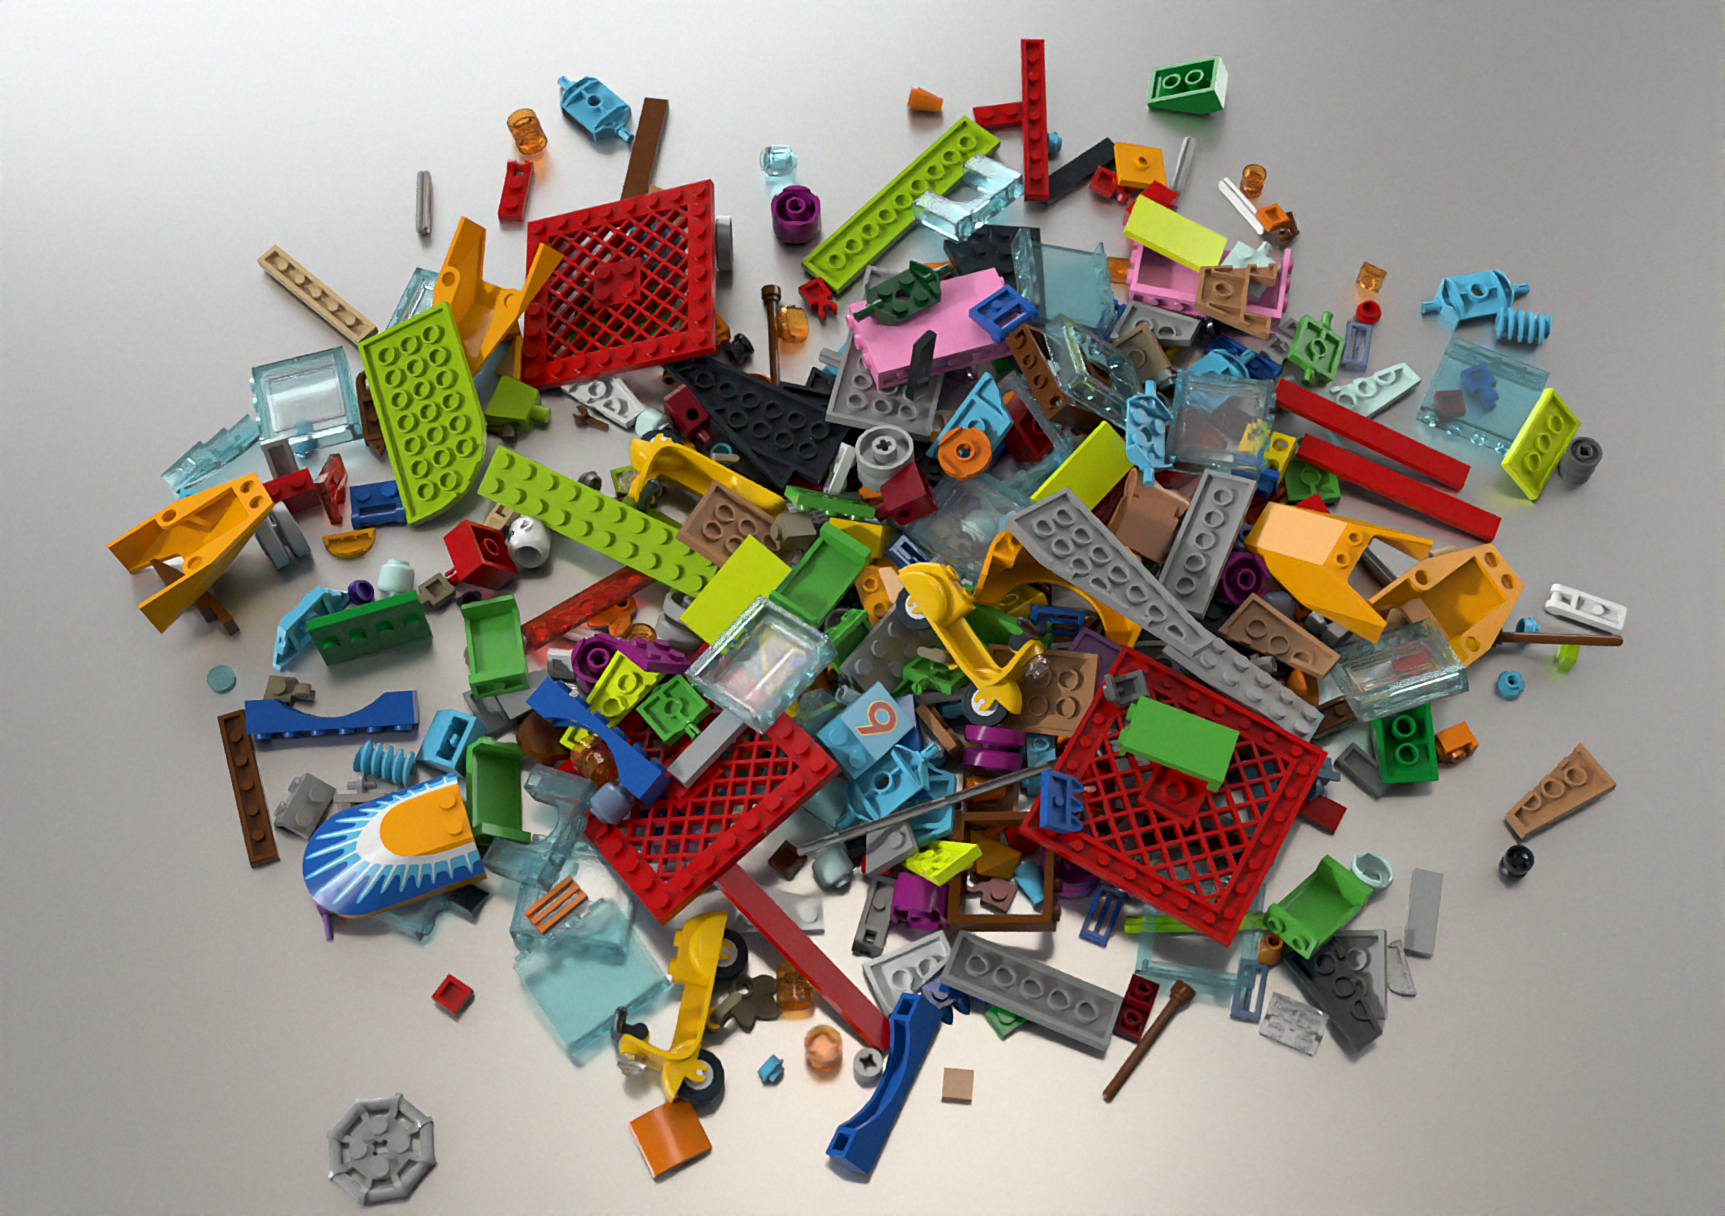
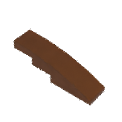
M155 558L150 560L151 565L166 586L185 576L178 569ZM207 590L192 604L207 623L218 618L230 636L240 631L231 615Z

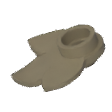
M761 974L753 978L748 975H739L731 980L728 988L729 995L738 991L740 987H745L748 990L746 994H742L741 1001L732 1008V1013L738 1023L749 1028L754 1022L755 1017L770 1020L779 1016L778 1004L772 996L780 987V983L775 978Z

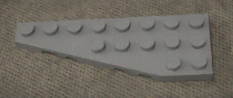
M1068 487L1006 518L1004 526L1041 565L1188 657L1193 658L1212 646L1214 639Z

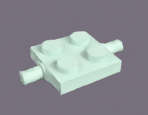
M1238 241L1221 265H1232L1233 268H1246L1247 264H1257V267H1268L1269 263L1277 262L1266 256L1272 248L1270 243L1266 246L1267 242L1264 241L1258 250H1254ZM1277 263V264H1278L1277 274H1278V272L1280 271V269H1281V267H1282V265L1279 264V263ZM1249 282L1247 299L1257 303L1268 286Z

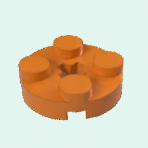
M956 427L948 431L939 443L938 459L942 469L949 476L957 478L962 482L981 475L992 461L991 446L987 436L981 430L973 427L971 429ZM962 448L965 451L971 449L970 456L967 458L959 457V450Z

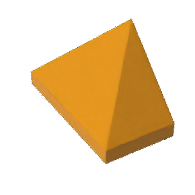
M521 336L514 338L494 370L498 377L501 378L504 374L522 382L523 342Z
M970 829L969 844H978L983 854L974 861L972 868L981 875L1011 879L1022 852Z

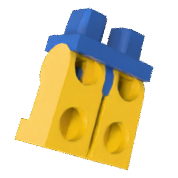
M1248 424L1231 464V475L1257 481V489L1254 495L1267 499L1271 492L1276 493L1288 463L1292 461L1296 450V438L1274 431L1270 439L1271 430ZM1252 434H1258L1263 440L1251 436ZM1276 442H1285L1288 447L1278 445Z

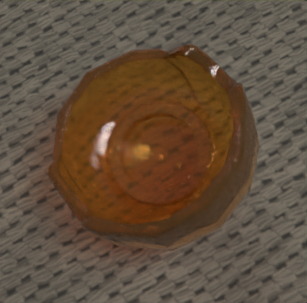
M795 305L781 307L775 316L774 327L777 335L786 343L804 342L808 337L809 330L805 310L801 307H795Z

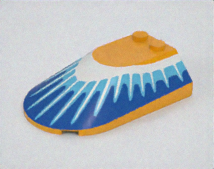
M456 771L347 808L334 814L322 823L307 844L302 865L305 885L313 899L321 907L339 916L364 918L487 879L459 787L460 781Z

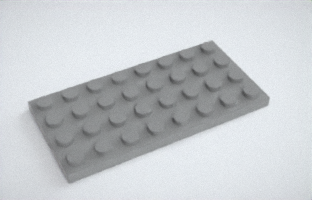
M867 265L857 302L866 300L865 284H868L870 289L901 272ZM849 331L825 421L865 430L881 425L896 426L906 431L912 440L928 443L945 373L930 376L928 387L914 401L906 398L907 383L878 390L870 369H865L863 365L862 351L857 350L855 346V334L853 331Z

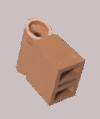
M1132 468L1126 478L1124 496L1120 499L1107 529L1125 547L1128 546L1135 555L1140 556L1142 564H1160L1179 521L1178 518L1187 510L1192 499L1175 489H1164L1155 479L1154 486L1146 487L1143 485V472Z

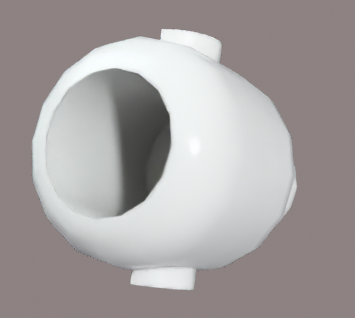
M520 515V518L511 524L508 539L505 541L511 560L524 568H533L543 564L550 554L551 529L544 526L534 516Z

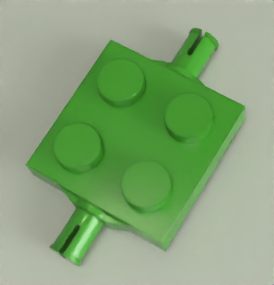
M1323 312L1321 322L1314 320L1308 315H1304L1299 320L1287 359L1304 369L1305 373L1301 381L1304 386H1312L1314 376L1327 384L1334 380L1346 340L1337 335L1330 327L1333 318L1331 312Z
M1303 437L1297 440L1298 446H1300ZM1294 454L1282 478L1287 505H1296L1317 492L1324 503H1339L1341 494L1337 476L1295 458L1296 454Z
M931 645V646L929 647L930 649L938 648V649H941V650H945V649L936 647V646H934V645ZM921 656L916 657L903 668V678L914 682L911 688L915 694L916 692L921 694L926 688H932L951 696L970 680L961 668L950 670L948 668L950 665Z
M678 674L669 682L662 685L657 683L650 691L651 694L647 700L636 708L638 713L668 747L686 733L694 741L697 738L695 733L698 736L702 733L696 725L712 712L709 705Z

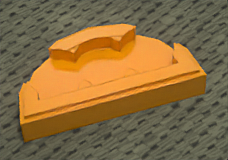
M375 528L322 536V540L326 549L333 556L340 559H355L363 556L371 549L376 539Z

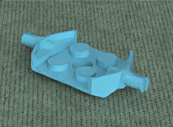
M561 76L558 79L557 83L565 89L560 101L561 112L564 113V110L570 113L593 133L595 141L616 137L617 135L621 136L627 143H631L634 140L635 135L626 129L632 115L631 107L596 77L585 76L577 82H570L565 76ZM591 102H600L598 106L589 105Z
M1492 269L1442 279L1435 300L1421 302L1420 308L1422 313L1439 311L1442 316L1457 327L1461 320L1497 314L1500 306L1505 312L1507 308H1512L1515 295L1529 293L1530 288L1528 283L1514 285L1513 282H1509L1503 272ZM1476 289L1479 292H1482L1483 295L1476 296L1471 292V290Z
M1213 349L1173 380L1174 385H1172L1177 405L1169 410L1173 416L1171 421H1174L1182 413L1209 420L1211 413L1243 388L1247 390L1250 385V378L1245 364L1255 358L1254 352H1251V349H1247L1240 356L1237 354L1234 356L1225 349ZM1214 376L1219 382L1209 383L1206 377Z
M1153 380L1145 382V394L1135 395L1127 399V458L1130 462L1137 465L1139 470L1143 471V485L1146 487L1154 486V473L1172 467L1171 463L1164 464L1165 422L1173 419V416L1162 401L1157 398L1156 382Z
M932 742L922 752L918 750L914 752L902 745L894 744L855 780H849L845 788L848 803L846 808L848 811L835 820L839 828L844 830L853 821L858 819L867 823L890 815L922 788L929 791V776L926 764L931 758L941 752L937 745ZM884 777H889L888 786L879 790V781Z

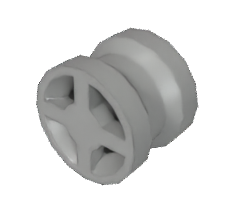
M863 1048L856 1053L853 1061L855 1076L865 1083H872L878 1080L883 1071L881 1054L874 1048Z

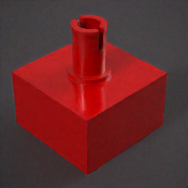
M1019 388L1006 404L1014 424L1002 441L1017 462H1039L1066 426L1047 420L1031 388Z
M464 520L443 537L454 565L452 569L445 573L446 580L452 586H457L460 582L497 591L518 574L514 562L508 555L501 530Z

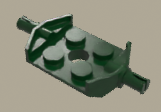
M910 260L909 268L870 289L868 284H865L866 305L864 308L853 312L854 319L859 323L870 316L872 319L876 318L885 326H895L940 302L942 294L941 278L953 272L951 265L946 263L937 269H932L929 266ZM901 296H905V297H908L909 299L906 300V301H904V300H898L897 298H898V297H901Z

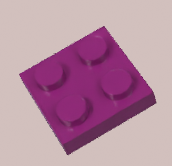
M632 637L631 640L620 639L617 650L644 672L691 675L694 667L692 663L685 659L683 653L675 651L670 647L671 644L662 639H655L652 642L639 637Z

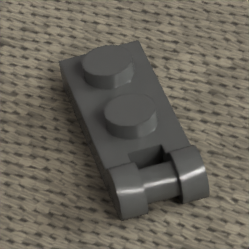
M881 875L872 878L851 951L857 953L861 951L871 953V957L875 958L881 956L891 922L890 911L896 879ZM866 932L876 935L874 942L864 939Z

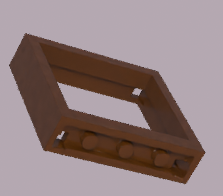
M1025 323L1006 339L1048 421L1091 434L1102 421L1108 422L1114 430L1123 423L1081 344ZM1046 359L1060 364L1081 405L1067 400ZM1060 399L1062 404L1058 407L1056 402Z
M1029 811L954 812L952 842L970 843V828L1020 827ZM1046 848L1043 914H965L968 869L960 871L949 879L948 926L952 932H959L960 929L967 932H1056L1057 922H1060V916H1062L1061 905L1057 904L1058 894H1062L1063 880L1062 876H1059V866H1063L1064 858Z

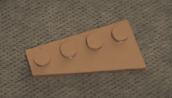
M1253 592L1218 630V636L1265 656H1273L1275 660L1321 680L1330 673L1341 659L1339 654Z
M1579 743L1567 758L1565 757L1558 763L1557 767L1549 775H1546L1532 791H1529L1506 813L1505 820L1520 838L1524 840L1615 790L1617 784L1586 748Z

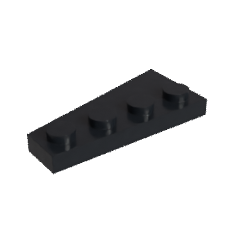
M1335 935L1308 960L1294 949L1283 956V961L1358 1052L1382 1035V1029L1366 997L1363 995L1354 972H1352Z

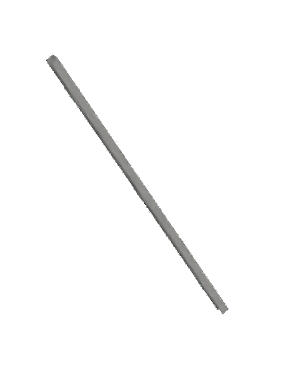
M1060 757L799 845L796 848L799 856H803L1041 775V772L1047 769L1053 770Z

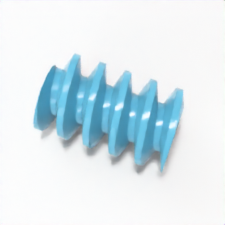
M1500 306L1495 320L1497 339H1501L1502 335L1507 333V339L1511 341L1514 334H1517L1518 342H1521L1524 336H1527L1528 344H1531L1536 337L1538 345H1542L1550 334L1553 316L1549 314L1545 319L1543 313H1538L1535 317L1533 311H1528L1524 316L1523 310L1520 309L1514 315L1512 308H1507L1504 313L1503 308Z
M369 739L365 746L358 750L354 759L353 770L356 773L361 771L367 776L372 773L374 778L382 777L387 782L393 779V782L397 785L403 783L405 787H410L416 775L417 763L414 761V752L411 751L407 758H404V749L400 748L397 754L394 755V747L391 745L387 748L386 752H383V743L379 742L376 748L373 749V741Z

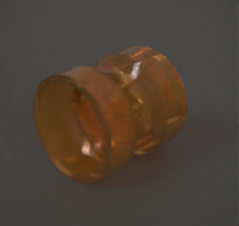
M1250 164L1243 169L1239 189L1247 198H1257L1262 194L1267 178L1265 168L1258 164Z

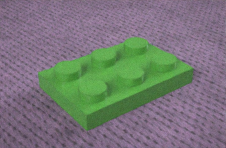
M786 485L784 496L790 499L791 504L796 505L800 510L813 512V509L816 508L823 511V514L839 517V513L849 516L848 519L864 522L865 518L874 519L876 509L862 500Z

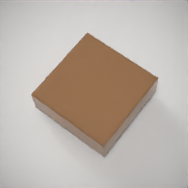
M944 1067L942 1100L972 1102L974 1070Z

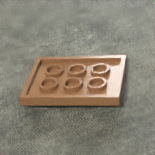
M714 480L675 537L720 568L749 534L788 566L799 550L778 551L776 543L770 535V527L776 519L717 480Z
M989 644L988 653L1000 668H1004L1016 655V653L1012 652L1009 645ZM1043 649L1044 655L1039 659V661L1043 660L1042 663L1034 669L1028 670L1016 682L1022 694L1021 714L1010 712L1005 721L995 727L1072 737L1096 695L1100 655Z

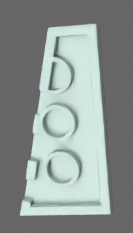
M1403 362L1375 372L1374 376L1365 379L1362 377L1353 380L1351 384L1343 387H1333L1329 389V392L1323 393L1320 396L1370 419L1419 386L1421 379Z

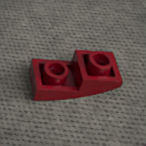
M1132 974L1112 1033L1136 1043L1140 1042L1160 984Z

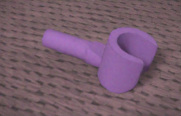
M317 903V909L324 922L326 940L333 939V932L329 914L334 912L321 907Z

